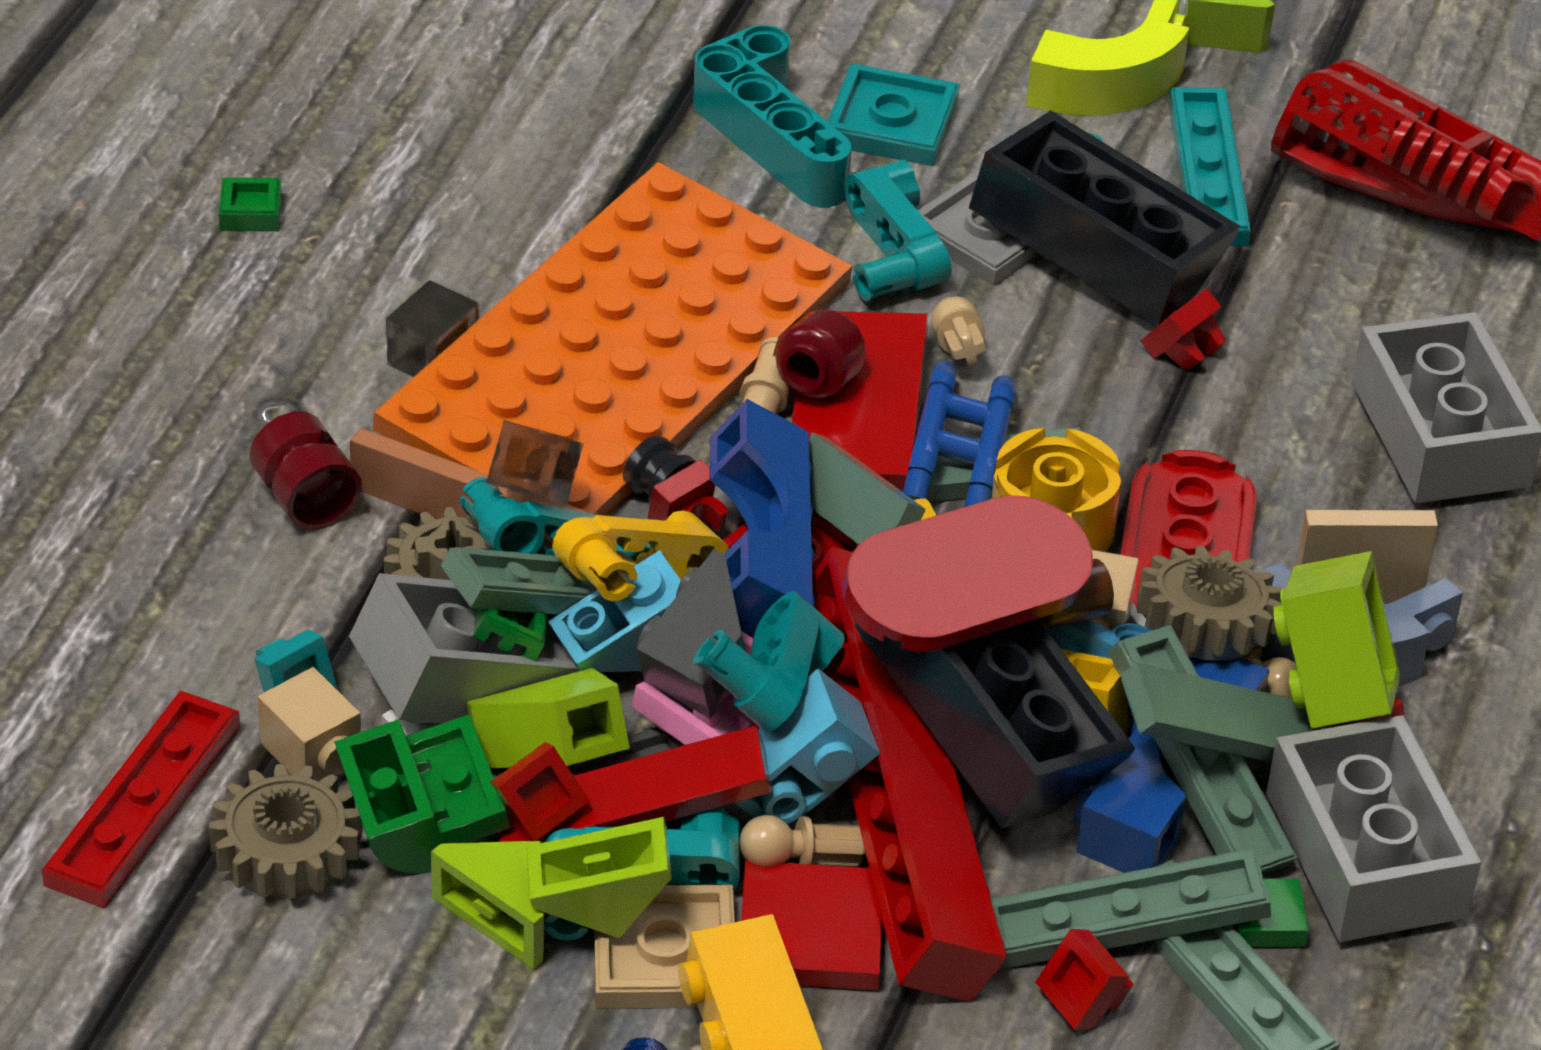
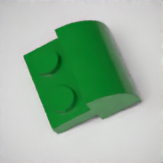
M470 714L405 736L401 722L397 719L334 741L370 847L380 862L394 870L406 873L431 872V851L438 845L468 843L511 828L503 801L490 783L494 778Z

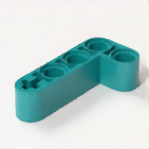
M756 25L698 50L695 55L694 109L803 202L819 208H829L846 200L844 193L845 178L850 174L851 142L845 135L787 89L790 36L786 31L772 25Z

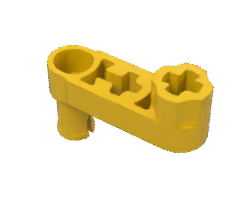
M687 511L673 512L665 521L596 515L593 518H573L565 522L557 530L553 539L555 557L577 579L590 581L604 599L612 602L628 597L635 588V585L630 583L623 576V573L630 580H637L638 575L634 566L659 550L680 580L691 568H699L713 549L723 554L729 550L728 545L698 517ZM646 543L651 546L649 552L640 553L635 562L625 552L617 550V544L624 551L631 552L643 551Z

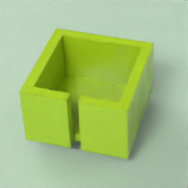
M1372 551L1294 566L1286 588L1280 590L1281 605L1274 606V621L1280 644L1282 646L1291 644L1295 658L1296 669L1289 670V685L1295 708H1306L1311 728L1391 714L1401 675Z

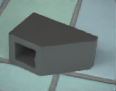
M713 549L699 568L693 567L684 575L678 586L676 598L661 617L655 616L649 620L639 636L636 648L646 683L710 719L730 692L703 668H699L693 663L695 653L709 636L716 643L717 641L713 638V634L720 629L729 634V638L745 651L725 554Z

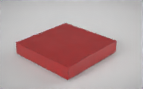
M745 860L741 921L773 914L799 986L878 991L882 916L870 868L804 865L797 863H782L777 866L763 867Z

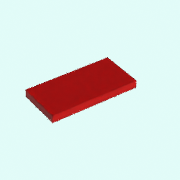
M837 311L847 316L859 328L865 340L866 357L863 367L835 395L823 399H812L796 393L792 423L808 431L809 438L812 432L829 438L893 486L903 491L917 435L928 334L927 313Z

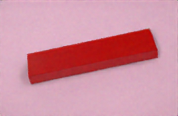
M180 690L43 867V886L105 909L240 729L239 711Z
M757 725L575 775V779L590 802L537 841L544 843L551 833L560 829L619 827L664 817L666 822L772 793L763 739ZM504 804L511 828L498 832L499 842L532 841L525 836Z

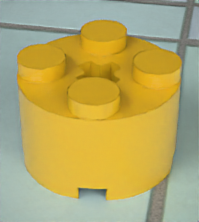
M1038 428L1024 431L1009 439L998 453L991 499L1002 496H1027L1052 504L1068 514L1081 527L1089 540L1092 550L1106 552L1114 539L1121 492L1120 463L1114 451L1103 441L1088 433L1067 428L1065 437L1045 436L1046 428Z

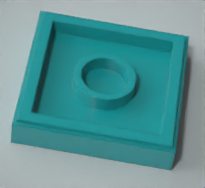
M853 63L848 69L827 122L847 137L851 142V151L898 160L904 159L908 162L934 166L959 100L960 84Z

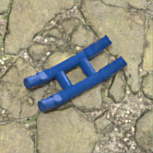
M942 360L937 362L932 369L903 493L913 500L927 499L937 456L939 455L974 464L964 505L966 507L990 500L992 497L994 470L999 450L1005 443L1016 394V385L1011 377L1006 375L996 377L991 385L988 403L952 394L957 375L956 368L951 362ZM946 418L982 426L980 440L943 431Z

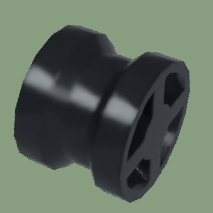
M661 435L651 436L642 441L627 459L623 470V480L634 493L638 495L647 494L648 500L651 502L652 491L655 485L697 461L686 454L678 455L675 445Z

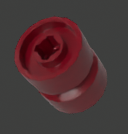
M292 411L280 415L264 425L254 437L249 450L250 463L268 489L273 490V496L295 526L304 530H319L334 525L347 516L357 504L362 492L361 477L342 450L338 448L317 416L308 412Z

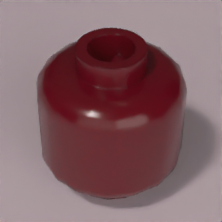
M820 309L806 314L779 339L775 352L776 367L782 380L794 392L806 398L823 399L835 395L861 371L866 357L865 340L859 328L847 316L835 310Z

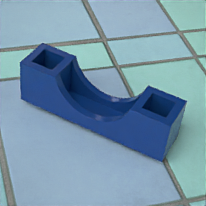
M746 399L710 437V480L736 505L749 529L725 553L740 629L754 637L755 630L763 615L772 604L786 593L795 591L813 607L815 605V595L812 588L814 550L811 548L813 507L810 504L812 464L809 461L808 431Z
M1188 656L1199 677L1266 692L1270 672L1268 668L1240 657L1231 660L1213 661ZM1135 720L1131 737L1129 738L1135 750L1129 758L1104 775L1097 786L1091 785L1082 791L1073 813V821L1080 824L1076 853L1123 873L1156 867L1166 861L1179 841L1186 793L1166 774L1165 770L1169 768V765L1154 737L1140 734Z

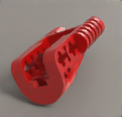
M1353 60L1339 61L1325 69L1312 72L1303 77L1296 85L1275 129L1271 141V152L1321 179L1429 217L1520 232L1534 240L1541 241V160ZM1347 73H1349L1350 75L1353 76V78L1350 79L1349 77H1347V76H1345V75H1346ZM1373 85L1379 88L1378 93L1373 91ZM1399 100L1401 103H1403V105L1400 106L1395 102ZM1326 133H1330L1327 141L1324 142ZM1348 143V149L1345 150L1346 144Z

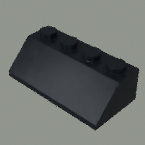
M1051 110L985 152L969 204V209L987 219L995 228L1011 234L1036 250L1043 258L1054 261L1081 278L1089 287L1102 291L1129 308L1137 317L1148 320L1156 326L1195 297L1237 236L1240 225Z
M1039 619L929 652L900 649L902 642L894 641L885 636L882 642L867 634L857 623L854 625L1001 829L1054 813L1129 758L1135 750L1134 745Z

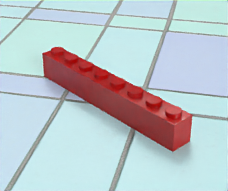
M831 546L812 573V588L815 595L814 608L844 634L845 640L842 648L822 672L861 702L880 751L877 757L848 779V784L898 984L971 1002L987 981L999 971L1007 957L1004 941L1001 938L990 899V891L986 884L977 852L976 840L972 834L962 798V790L958 783L951 758L854 626L856 622L848 612L842 595L847 565L853 552Z

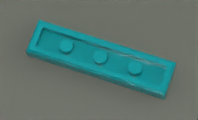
M1170 88L1168 105L1181 188L1187 194L1240 225L1238 234L1230 246H1248L1251 229L1227 91L1224 88Z

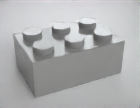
M1477 312L1361 328L1352 384L1415 504L1532 487L1541 447V425Z
M1403 715L1276 737L1266 794L1339 942L1468 918L1481 861Z

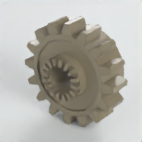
M1197 546L1195 555H1187L1183 550L1176 547L1171 549L1170 559L1155 555L1152 557L1151 566L1143 567L1137 594L1136 611L1139 614L1147 615L1145 622L1147 629L1156 630L1171 625L1188 656L1213 661L1231 660L1249 654L1257 645L1265 647L1268 645L1270 634H1277L1274 621V606L1281 605L1280 590L1283 588L1272 586L1274 575L1271 572L1255 573L1256 561L1251 558L1238 563L1231 560V551L1226 549L1220 552L1218 556L1209 555L1204 546Z
M276 764L274 777L264 778L261 773L254 769L248 772L249 786L244 788L238 784L229 783L226 786L227 801H214L212 805L213 822L209 823L211 852H216V865L219 872L231 871L233 873L234 886L237 888L245 886L247 889L258 893L260 897L295 899L296 897L324 891V887L329 885L335 878L343 879L347 876L346 860L359 859V839H362V821L358 809H355V800L351 790L338 792V778L333 774L324 777L318 782L313 780L312 766L305 765L300 770L298 776L288 775L284 764Z

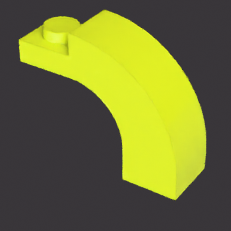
M1154 0L1141 26L1126 35L1115 38L1090 39L1045 30L1031 59L1026 106L1070 115H1108L1145 106L1165 95L1179 81L1184 71L1190 27H1186L1187 16L1178 14L1180 0Z

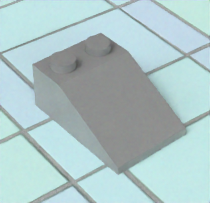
M379 573L349 637L399 720H405L414 724H424L426 722L445 723L468 715L467 701L580 671L548 622L557 614H547L544 647L536 661L522 656L523 646L517 643L514 644L510 653L497 648L499 635L493 632L490 633L486 642L473 637L477 608H470L451 580ZM498 610V615L501 616L502 610ZM519 612L517 624L525 627L527 620L526 612Z

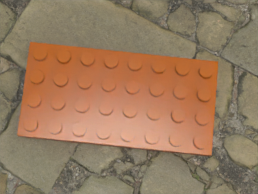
M657 162L374 412L373 431L406 445L585 510V512L608 516L633 492L623 480V470L633 450L642 441L656 435L667 438L678 449L741 388L745 377L753 373L762 342L772 337L780 339L790 327L807 314V311L823 309L850 283L852 265L664 164Z

